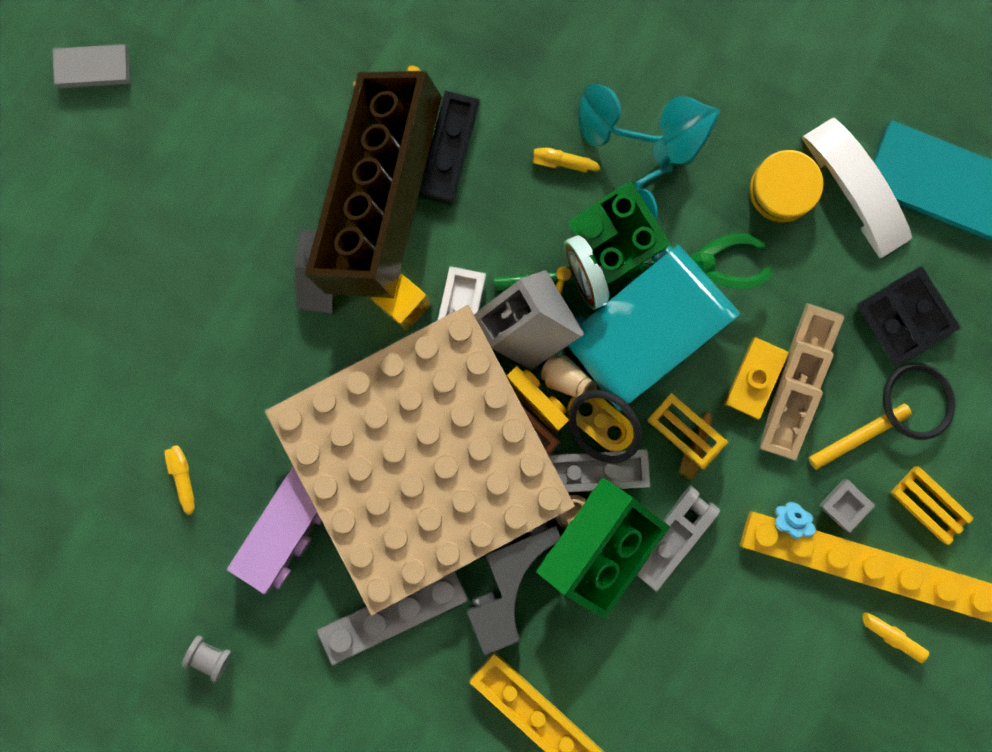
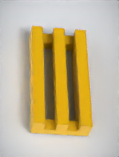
M672 393L647 420L703 470L709 466L710 462L729 443ZM674 404L717 442L712 448L669 411L668 408ZM664 415L707 453L703 459L665 427L659 421V418Z
M914 466L890 492L893 497L946 545H950L954 541V535L960 534L964 530L963 526L974 519L919 466ZM916 478V479H917L922 485H924L939 501H941L957 518L954 520V519H953L944 509H942L926 492H924L913 480ZM906 488L948 526L945 531L903 492Z

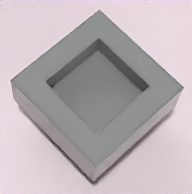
M843 479L819 504V507L845 532L850 533L875 505L849 480Z

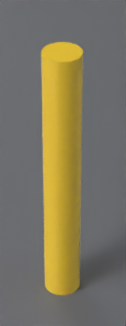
M905 403L893 409V413L899 422L912 416L911 409ZM886 414L808 457L809 462L817 470L893 426Z

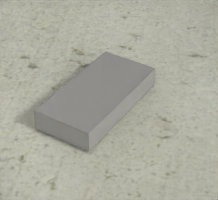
M125 44L53 49L54 85L58 88L131 84L129 48Z

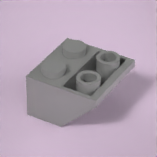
M546 270L519 279L474 314L491 348L530 370L535 369L585 335Z

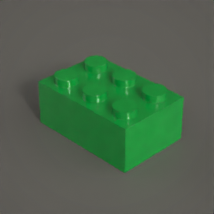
M602 478L574 519L568 524L552 550L546 555L536 572L564 596L606 620L670 526L632 496L605 478Z

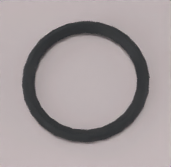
M910 363L899 367L888 377L882 395L883 407L888 420L898 432L915 440H928L939 436L950 426L955 413V396L950 383L940 371L923 363ZM923 371L929 373L941 383L945 390L948 406L942 423L932 431L915 432L909 430L897 420L893 413L890 397L892 387L895 381L906 372Z
M601 390L587 391L574 400L569 410V427L572 436L584 452L606 463H621L629 460L636 454L642 439L641 426L633 409L624 400L612 393ZM593 398L606 399L615 403L627 414L634 434L629 450L620 455H605L595 451L583 440L577 427L576 415L584 401Z

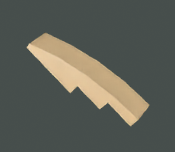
M806 303L780 375L760 443V449L793 460L797 459L823 394L820 388L834 356L831 350L844 320L842 314Z

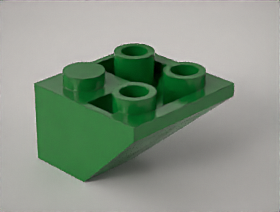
M631 180L567 221L575 236L583 237L593 250V255H590L594 264L598 263V266H601L607 285L671 245Z

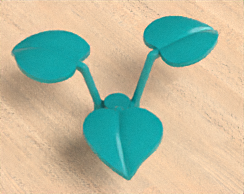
M590 84L586 86L579 106V127L586 142L592 146H603L609 141L612 132L617 136L655 143L652 154L655 161L661 164V168L637 180L634 185L657 221L658 206L655 198L649 190L642 189V187L664 173H671L673 166L691 164L708 140L720 110L705 105L691 97H675L667 103L661 115L660 129L664 136H653L623 130L615 126L622 111L616 94L604 85Z

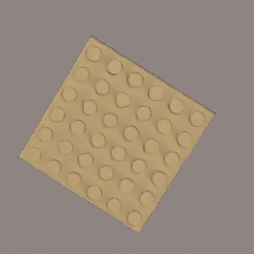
M469 305L265 410L371 616L575 507Z

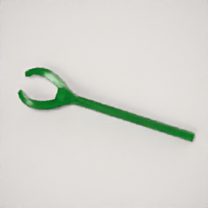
M735 233L721 236L690 255L715 284L734 289L754 288L765 283L773 274L771 266L763 269L758 275L751 277H736L715 271L714 254L724 248L737 244H752L757 248L765 250L766 243L750 234ZM655 262L642 263L617 280L638 278ZM557 271L548 272L556 286L558 282ZM533 274L494 277L495 291H505L519 279ZM572 274L565 281L564 285L576 284Z

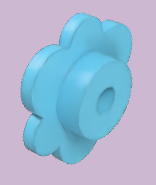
M789 502L785 507L778 506L776 508L775 514L777 518L775 519V526L780 531L788 532L794 539H800L802 536L812 537L816 529L812 524L813 516L803 510L800 505Z

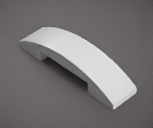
M833 117L802 137V140L821 168L825 165L827 166L865 225L860 229L879 259L913 239L901 207L885 178L860 143L837 119Z

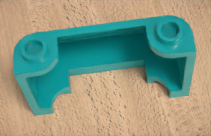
M677 245L675 248L669 246L651 257L655 264L588 319L585 320L582 315L576 318L585 335L568 347L602 391L618 396L627 404L631 403L740 315V312L680 245ZM611 402V403L616 407V409H617L618 411L621 410V408H620L619 406H617L615 403Z

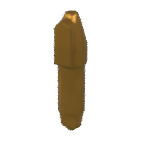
M706 411L702 416V420L709 426L712 423V416L710 412ZM696 424L694 432L707 443L709 435ZM691 441L690 449L703 459L704 450L694 441ZM684 454L678 475L692 480L700 467Z

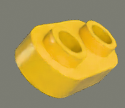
M572 397V398L570 399L569 403H568V406H567L568 416H569L570 407H571L572 403L574 402V400L576 399V397ZM593 398L584 401L591 405L592 413L585 417L580 414L578 409L576 415L577 427L608 451L617 452L626 449L634 437L631 422L604 399ZM611 426H616L620 430V437L617 440H611L607 435V431Z

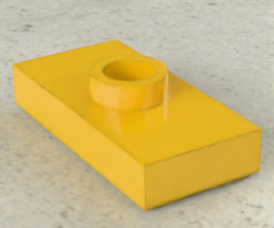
M752 338L723 405L756 420L760 419L789 352L759 338Z

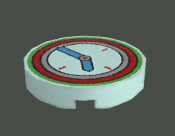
M579 235L565 240L564 252L566 260L584 300L593 310L606 305L609 298L608 286L601 266L599 267L598 263L594 264L590 255H593L590 245Z

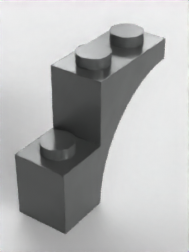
M545 522L527 532V535L512 540L486 554L501 594L495 596L493 591L483 593L472 599L474 605L469 606L467 611L484 655L520 641L514 615L517 590L531 563L542 552L556 544L559 540L560 535L555 524L547 526Z

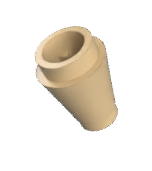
M554 355L546 361L542 368L541 378L549 389L576 398L587 391L597 390V383L568 356Z

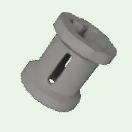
M198 635L188 648L182 661V667L185 669L193 667L209 675L210 680L217 683L230 661L232 651L226 649L223 652L205 643L204 638Z

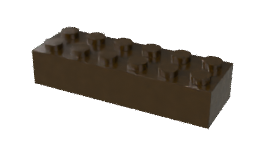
M426 71L358 72L305 276L325 294L394 298L442 99L440 92Z

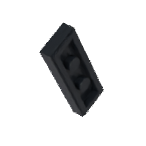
M445 90L418 197L454 205L480 106V99Z

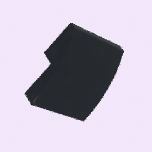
M923 266L915 268L856 304L895 367L929 349V346L961 329Z

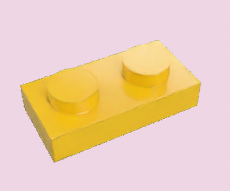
M516 366L506 376L517 397L552 434L556 433L569 421L564 415L567 412L565 407L554 396L548 398L538 388L541 383L529 370L525 369L522 371Z

